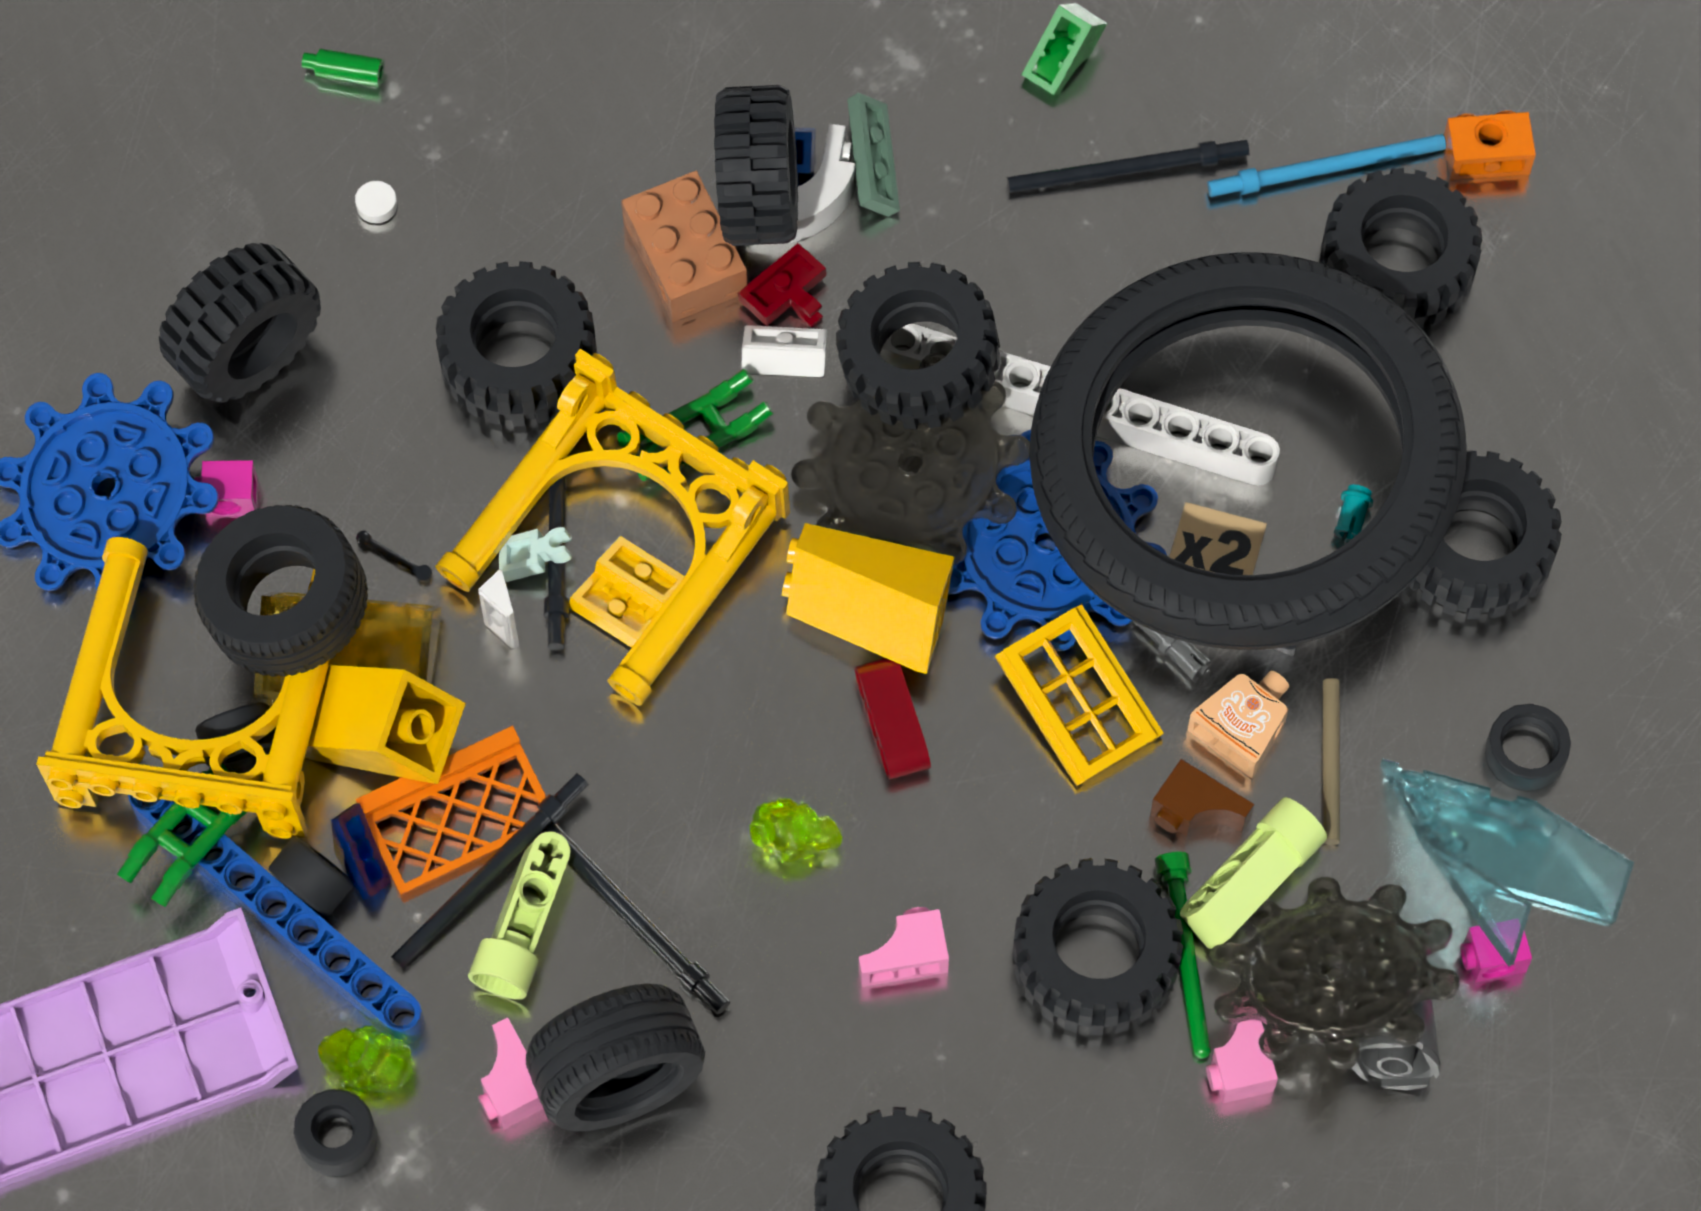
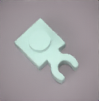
M564 527L554 528L545 536L538 529L512 535L499 551V570H502L505 581L509 582L545 572V562L550 560L554 563H565L572 559V554L565 545L559 546L562 543L572 541V536Z

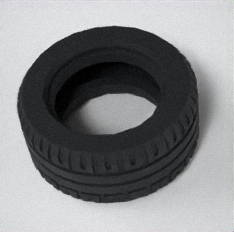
M646 983L630 985L593 996L554 1017L533 1036L528 1045L525 1065L547 1118L562 1129L590 1131L632 1120L678 1096L697 1079L702 1071L705 1049L681 995L664 985Z

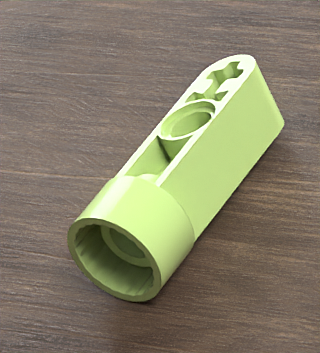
M1287 797L1282 798L1257 824V829L1185 903L1180 911V916L1208 949L1222 945L1233 936L1297 867L1303 866L1327 840V834L1323 826L1301 804Z
M544 832L537 836L524 851L491 938L481 940L468 974L469 980L481 989L509 999H524L527 996L539 963L538 958L533 953L570 857V846L562 835L556 832ZM542 850H546L549 852L548 860L551 862L542 872L536 871L544 859ZM523 887L535 889L539 894L540 903L535 904L526 900L523 895ZM507 927H508V928H510V929H512V930H515V931H517V932L510 931V930H506V929H507Z

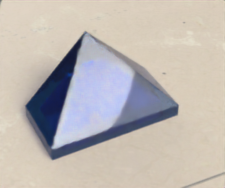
M360 803L352 804L331 820L334 853L350 879L354 882V886L362 899L365 900L373 897L392 881Z

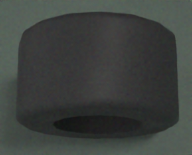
M263 702L253 703L212 716L197 725L195 729L198 740L212 739L237 732L258 720L270 709V706ZM276 727L265 737L257 741L262 746L264 752H268L271 749ZM240 749L229 754L222 763L227 766L254 757V755L245 749ZM206 757V764L211 767L209 764L210 757Z
M292 837L269 865V871L308 905L325 916L332 914L354 886V882L349 876L299 837Z
M328 1089L314 1094L302 1104L295 1117L293 1134L302 1158L313 1170L326 1176H344L358 1171L369 1161L376 1148L377 1130L370 1109L359 1096L347 1090ZM334 1118L348 1120L352 1125L353 1132L351 1139L347 1143L336 1148H329L319 1141V1129L326 1121Z

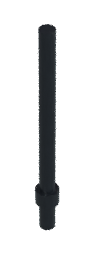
M1247 139L1216 144L1215 141L1198 143V147L1010 176L1007 177L1009 193L1198 163H1200L1201 167L1218 165V160L1249 156V145Z
M554 415V416H552V417L550 418V422L553 420V418H554L556 415ZM566 475L549 487V531L557 527H564L566 529ZM562 543V544H560L559 546H564V545H565V547H566V543ZM550 560L548 561V596L544 598V618L548 619L547 647L551 650H562L565 647V620L569 617V599L565 597V563H554Z
M576 773L554 796L548 794L537 805L539 810L391 958L403 969L550 823L555 825L567 813L565 808L589 785L588 782L580 774Z
M550 823L543 830L542 833L556 832L567 840L570 846L568 861L680 975L679 981L690 993L697 992L717 1014L722 1013L729 1006L730 1001L709 980L710 974L698 962L692 963L557 824Z

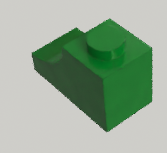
M1076 3L1059 5L1021 75L1052 95H1060L1074 71L1086 58L1090 57L1108 23Z

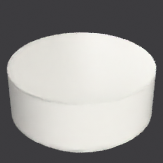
M368 182L362 185L356 193L355 203L357 212L363 220L369 223L386 222L393 217L397 210L395 192L385 182Z

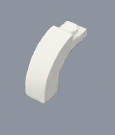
M829 124L822 164L811 180L798 186L797 236L789 243L807 239L826 229L842 214L851 200L856 184L855 163H850L852 142H846L845 126Z

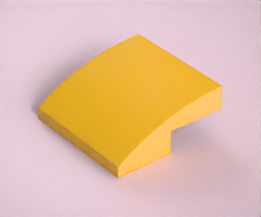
M620 536L596 561L593 574L570 597L569 608L632 648L685 576Z

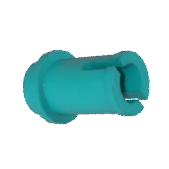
M1352 484L1347 487L1346 491L1342 492L1341 500L1343 505L1337 526L1334 529V534L1337 537L1342 538L1344 532H1348L1345 540L1350 541L1361 532L1367 509L1371 508L1374 500L1371 498L1372 491L1370 489Z

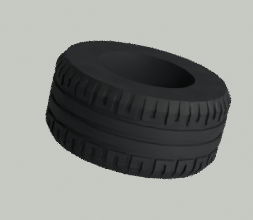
M275 505L256 509L236 518L212 539L197 565L193 594L196 610L202 623L221 651L238 666L240 665L245 670H250L252 673H259L264 676H292L317 668V666L331 660L348 645L350 638L356 634V630L360 627L361 620L365 615L368 585L366 583L365 571L343 532L332 520L309 508H302L297 505ZM290 566H305L315 569L314 580L309 591L292 608L282 613L267 616L254 615L247 612L252 592L269 574Z

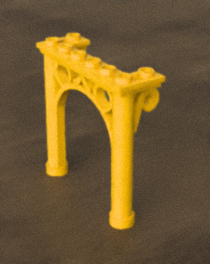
M579 349L575 354L576 363L574 364L576 376L568 383L558 400L557 409L560 411L452 552H445L435 567L450 583L461 590L469 592L545 491L557 480L574 471L597 466L619 467L638 472L656 481L675 497L686 512L694 531L695 549L692 563L683 580L607 680L609 685L618 694L628 701L641 706L652 692L650 686L774 520L777 522L780 517L786 519L790 514L788 482L785 475L772 465L766 464L763 467L754 460L750 465H747L736 457H733L731 460L718 452V447L708 438L702 435H698L697 438L684 430V425L674 416L668 413H664L662 416L651 409L649 402L640 394L634 391H630L628 394L618 388L613 370L614 367L605 357L597 353H593L591 356L582 349ZM606 425H616L622 430L627 431L631 436V440L625 448L620 450H603L597 440L598 431ZM586 432L592 451L568 456ZM640 434L665 449L658 453H648L642 450L640 457L635 456L640 448ZM682 461L704 474V476L695 479L690 484L688 492L684 488L687 486V480L680 472ZM668 466V472L663 467ZM706 489H715L721 494L726 495L730 499L731 504L721 514L700 513L696 504L698 494ZM727 526L706 554L704 528H723Z
M109 538L102 555V560L105 562L52 749L51 752L46 751L44 757L38 756L36 763L54 800L68 808H81L82 805L97 807L99 799L96 794L113 796L115 793L132 795L134 798L144 802H155L157 799L174 801L186 808H198L200 805L217 807L220 811L228 814H240L242 811L253 812L257 814L263 831L274 837L282 839L291 838L292 835L306 837L308 829L300 808L305 785L304 771L301 770L330 660L313 670L285 676L282 689L270 709L254 723L229 735L212 739L187 740L168 737L145 728L132 719L118 703L114 689V674L148 550L143 544L129 538ZM313 569L308 591L314 580L315 569ZM104 697L114 718L99 723L95 727L102 698ZM276 727L270 753L265 755L262 746L257 741L265 737ZM126 732L134 740L132 749L122 756L106 755L99 751L102 741L112 735ZM145 745L149 747L148 750L152 757L158 758L163 762V767L139 764L146 754ZM240 749H245L257 758L255 766L246 773L227 772L221 768L223 760L229 754ZM206 757H210L209 764L214 775L187 770L198 764H206Z

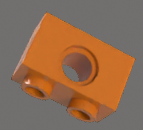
M1506 110L1495 115L1475 116L1474 114L1466 113L1454 118H1448L1444 137L1450 181L1530 175L1536 153L1529 112L1516 113ZM1489 140L1496 145H1486L1482 141Z

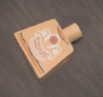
M1269 671L1259 684L1245 674H1238L1190 714L1188 731L1252 779L1285 725L1289 709L1279 699L1289 689V684L1283 676L1275 671Z

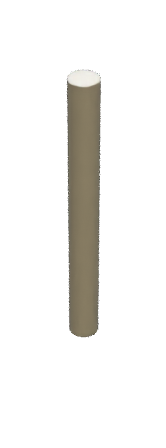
M1334 678L1323 680V828L1327 834V840L1324 844L1327 845L1340 843V681Z

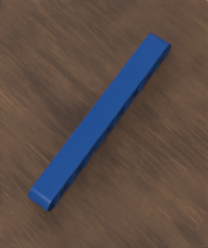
M128 795L136 817L149 830L174 803V801L160 799L155 806L147 808L141 806L143 801ZM187 814L181 822L192 823L191 828L183 834L175 835L189 845H192L207 827ZM225 834L211 848L223 850L222 855L214 861L202 859L194 868L392 1040L408 1044L415 1042L422 1036L426 1023L416 998ZM250 875L255 877L253 883L246 888L234 886L237 879L242 876ZM276 902L286 904V908L282 913L275 916L266 914V910L271 904ZM312 929L318 931V935L311 942L301 943L297 941L298 936L304 930ZM342 956L350 959L349 964L342 970L337 971L329 968L331 961L337 957ZM378 984L382 986L381 992L375 997L364 998L361 996V991L367 985ZM408 1011L415 1014L413 1020L407 1025L398 1026L392 1023L394 1017L400 1012Z

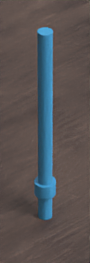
M1443 134L1260 171H1257L1256 168H1249L1238 171L1235 176L1208 181V192L1210 197L1239 191L1243 195L1259 192L1260 187L1445 150L1446 141Z

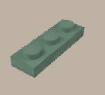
M858 92L848 98L847 101L860 206L889 217L900 211L887 104Z

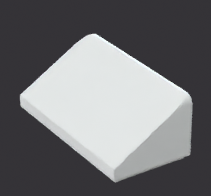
M747 325L744 329L742 344V369H746L749 374L823 377L825 372L827 330Z
M498 570L478 589L484 623L511 649H516L519 646L514 613L503 572Z

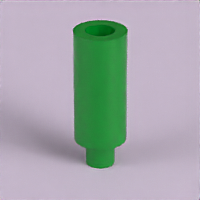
M320 48L317 54L304 52L302 68L315 70V77L379 88L384 76L385 62L382 58Z

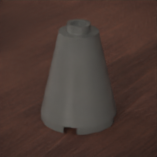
M1401 962L1387 969L1351 1052V1066L1357 1075L1368 1081L1369 1075L1382 1079L1381 1087L1387 1089L1414 1090L1424 1088L1429 1085L1431 1077L1435 1076L1437 1079L1440 1073L1441 1063L1429 975L1418 965L1411 962Z

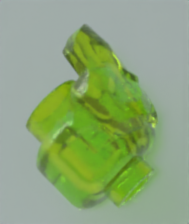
M778 798L764 802L756 807L749 827L753 843L760 847L768 856L777 857L781 863L791 864L793 862L809 861L812 855L835 850L843 842L840 830L829 815L818 817L808 804H798L791 798Z
M372 1025L356 1028L354 1032L347 1028L339 1029L326 1036L318 1046L321 1062L329 1072L340 1075L339 1083L348 1091H358L364 1094L372 1091L390 1093L404 1085L412 1073V1055L409 1046L388 1033L377 1031Z

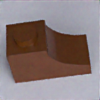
M1180 759L1153 798L1150 814L1154 816L1156 823L1166 831L1171 833L1178 831L1186 837L1191 830L1205 825L1227 826L1242 833L1251 820L1255 804Z

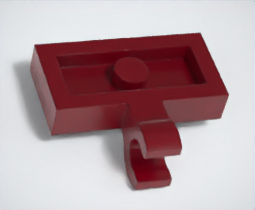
M797 243L738 292L739 302L766 326L789 307H792L802 322L809 328H812L823 319V316L818 312L822 305L807 292L827 276L826 267Z

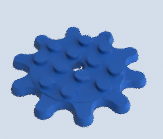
M94 373L84 381L82 403L74 412L68 414L59 413L46 402L34 403L27 409L25 423L35 436V445L32 451L24 457H3L0 459V486L16 490L20 498L19 507L16 512L0 522V545L5 548H15L30 542L40 545L43 556L35 572V581L43 590L54 591L60 589L67 579L80 569H87L93 573L97 590L105 564L102 560V555L107 540L112 537L129 538L143 544L148 550L147 558L155 561L162 569L174 570L183 565L186 553L184 546L175 536L177 524L183 517L189 514H209L213 512L219 502V494L211 484L197 482L190 475V467L194 460L209 451L213 446L214 433L205 423L197 422L182 429L173 428L168 424L166 417L174 399V392L168 383L160 380L148 384L137 400L123 403L118 401L114 395L112 380L106 374ZM107 478L117 480L115 481L114 490L110 493V497L98 496L97 488L101 481Z
M1031 429L1021 434L1018 441L1019 457L1010 466H996L985 456L978 453L969 454L962 459L959 469L963 479L972 488L970 500L961 506H935L928 515V524L935 533L950 537L958 542L960 553L954 560L948 594L953 595L973 590L985 596L987 608L980 621L981 629L985 635L992 639L1003 638L1011 631L1013 625L1022 620H1033L1044 626L1081 604L1087 613L1100 614L1115 626H1125L1132 622L1131 619L1113 609L1093 593L1070 568L1056 546L1051 551V549H1044L1035 544L1037 536L1049 532L1039 511L1031 478ZM1095 441L1093 461L1103 492L1115 512L1136 534L1135 523L1137 519L1156 508L1158 503L1157 492L1154 488L1145 484L1135 485L1127 489H1120L1111 485L1106 473L1113 460V451L1105 442ZM1146 542L1154 549L1167 555L1165 549L1160 545ZM1069 629L1050 642L1056 651H1065L1074 646L1076 639Z

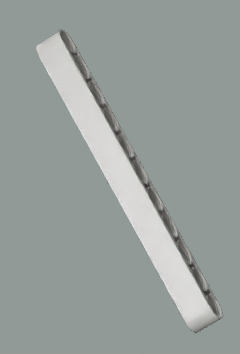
M913 323L898 329L887 339L881 350L880 357L898 368L909 370L923 369L938 363L934 361L935 358L946 357L954 347L957 337ZM898 345H906L910 347V349L902 351L894 347ZM999 351L1001 359L999 369L994 372L995 382L990 391L985 392L981 390L983 401L1034 416L1039 393L1050 366ZM1024 382L1029 386L1019 388L1014 386L1013 383ZM1121 388L1112 397L1106 408L1108 411L1104 412L1097 431L1098 437L1257 486L1267 484L1273 479L1280 452L1277 441L1265 433ZM1142 419L1146 421L1147 424L1136 425L1132 423L1131 420ZM1180 431L1185 433L1187 437L1178 438L1173 436L1171 432ZM1222 444L1226 446L1227 449L1216 450L1212 448L1210 445ZM1260 456L1265 458L1267 462L1257 463L1251 457Z

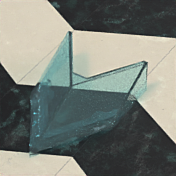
M1382 758L1380 766L1422 848L1508 966L1514 964L1532 907V904L1528 901L1610 924L1616 922L1634 862L1532 799L1517 795L1516 800L1511 802L1490 796L1491 788L1427 770H1423L1422 774L1416 771L1403 770L1398 767V762Z

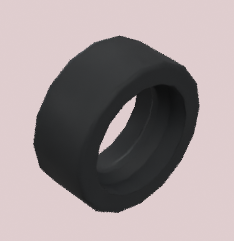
M1531 703L1515 705L1502 712L1492 724L1485 748L1488 766L1495 776L1509 787L1525 791L1542 789L1553 783L1564 770L1569 757L1571 740L1569 730L1560 716L1547 707ZM1517 726L1538 728L1552 741L1554 749L1552 758L1541 768L1529 769L1518 766L1508 759L1503 750L1504 736L1508 731Z

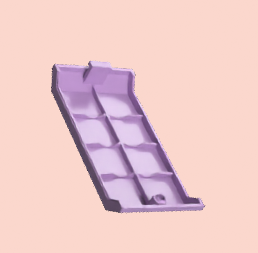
M241 908L224 913L225 915L208 929L0 1004V1188L271 1089L298 1068ZM256 990L254 996L247 997L250 992Z

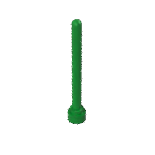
M1169 852L1159 855L1154 859L1157 877L1162 879L1163 885L1168 887L1169 897H1171L1176 906L1175 918L1181 920L1183 931L1181 944L1183 948L1180 970L1193 1052L1197 1058L1205 1059L1211 1053L1193 933L1189 925L1180 916V911L1187 902L1185 883L1188 882V875L1192 872L1190 858L1186 852Z

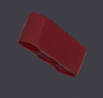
M883 658L855 666L857 685L887 778L892 780L931 769L927 745L901 665Z

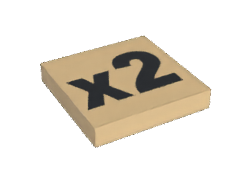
M1185 502L1169 557L1189 566L1210 572L1230 575H1253L1267 523Z

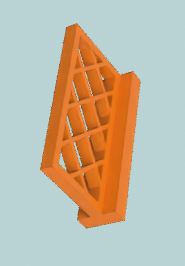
M510 726L447 756L438 784L399 778L355 800L357 810L366 824L387 870L402 897L497 852L518 831L516 830L508 834L510 826L521 828L526 823L513 818L520 798L523 797L540 803L546 795L520 744V739L514 727ZM517 758L523 771L519 787L516 788L495 781L499 766ZM492 770L490 778L481 776V774ZM473 780L487 785L479 807L455 799L460 784ZM526 781H528L533 793L524 790ZM492 787L516 795L508 816L484 809ZM453 788L450 797L441 794V793H443V792H445V791H447V790ZM433 798L448 803L440 825L416 817L421 802ZM453 805L477 813L469 835L445 827ZM414 806L411 815L402 813V811ZM482 815L506 823L499 839L490 843L474 837ZM390 817L408 822L400 844L383 838L376 824ZM413 824L437 832L430 853L406 846ZM442 834L466 841L461 857L449 861L435 856ZM471 844L481 846L480 848L468 853ZM387 847L398 850L395 860H393ZM403 852L427 860L422 875L404 883L398 870ZM432 862L442 865L429 871Z

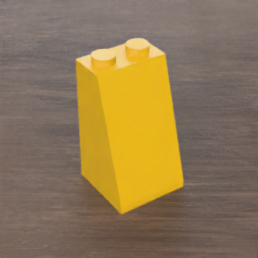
M805 523L799 539H791L786 562L793 564L792 572L787 571L782 589V596L788 597L786 615L912 670L927 674L944 623L955 557Z
M328 665L305 758L438 784L466 703L404 669Z

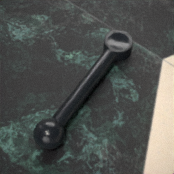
M362 530L357 533L356 542L360 546H369L415 573L416 579L420 583H428L432 579V570L429 566L414 564L372 539L369 531Z

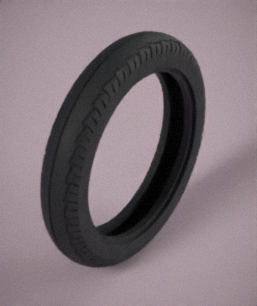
M1261 252L1216 254L1183 261L1135 281L1102 303L1076 328L1053 361L1039 393L1030 436L1031 478L1039 511L1057 549L1079 579L1113 609L1150 630L1191 644L1233 650L1274 649L1324 638L1359 623L1397 597L1422 572L1437 551L1451 525L1462 493L1467 454L1464 417L1451 375L1434 344L1402 308L1377 289L1333 267L1300 257ZM1264 326L1303 334L1330 346L1354 362L1371 379L1386 400L1397 425L1402 449L1401 466L1395 484L1387 500L1369 524L1353 539L1333 553L1310 564L1272 574L1230 575L1210 572L1174 560L1154 549L1123 522L1108 501L1097 477L1093 458L1097 431L1112 397L1131 373L1148 358L1181 339L1201 332L1224 327Z

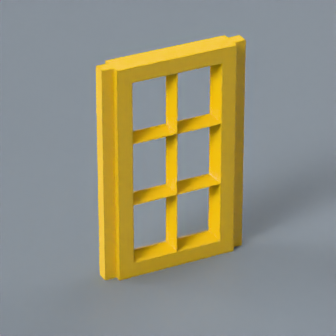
M1082 604L995 655V659L1076 787L1164 734ZM1070 629L1088 659L1068 670L1050 641ZM1042 645L1061 674L1043 686L1040 685L1023 658ZM1091 667H1094L1112 695L1093 708L1074 680V677ZM1064 683H1067L1085 713L1066 724L1047 696V693ZM1116 704L1135 732V734L1115 745L1098 718L1099 714ZM1089 720L1108 748L1107 751L1088 761L1071 734V731Z

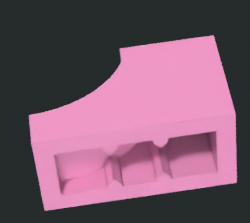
M916 907L906 910L901 916H896V930L890 940L878 950L859 956L861 986L865 987L948 973L949 956L940 909L929 911L926 907Z
M1254 996L1237 999L1233 1013L1235 1032L1227 1044L1214 1049L1211 1064L1206 1065L1211 1090H1219L1222 1103L1274 1092L1278 1080Z
M508 1017L492 1025L498 1044L497 1058L489 1075L480 1079L484 1094L478 1097L488 1119L491 1121L497 1117L504 1130L543 1110L525 1065L527 1052Z

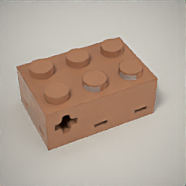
M697 170L621 200L624 226L672 323L738 297V292L747 285V270L735 246L724 241L720 227V216Z

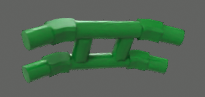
M743 368L730 379L724 380L718 386L710 389L708 393L668 414L677 418L682 424L702 415L712 431V434L706 436V438L711 440L719 449L755 431L761 423L774 415V412L769 404L763 401L751 411L745 412L737 419L729 422V425L725 423L717 408L734 399L740 391L754 382L748 371ZM627 431L618 433L617 440L619 445L625 448L629 444L631 436ZM640 434V445L653 442ZM682 461L680 464V470H682L683 467L688 464ZM668 466L663 467L668 472ZM638 473L642 481L650 480L649 477Z
M222 763L221 768L228 772L227 767ZM211 767L201 772L214 775ZM174 802L153 827L135 843L117 875L132 884L142 867L146 866L160 845L177 857L162 877V882L151 897L155 902L166 907L176 891L180 890L186 879L192 874V870L227 830L248 812L242 811L240 814H228L220 811L218 814L208 806L200 805L198 808H186ZM187 814L207 827L192 845H189L172 833L173 829Z

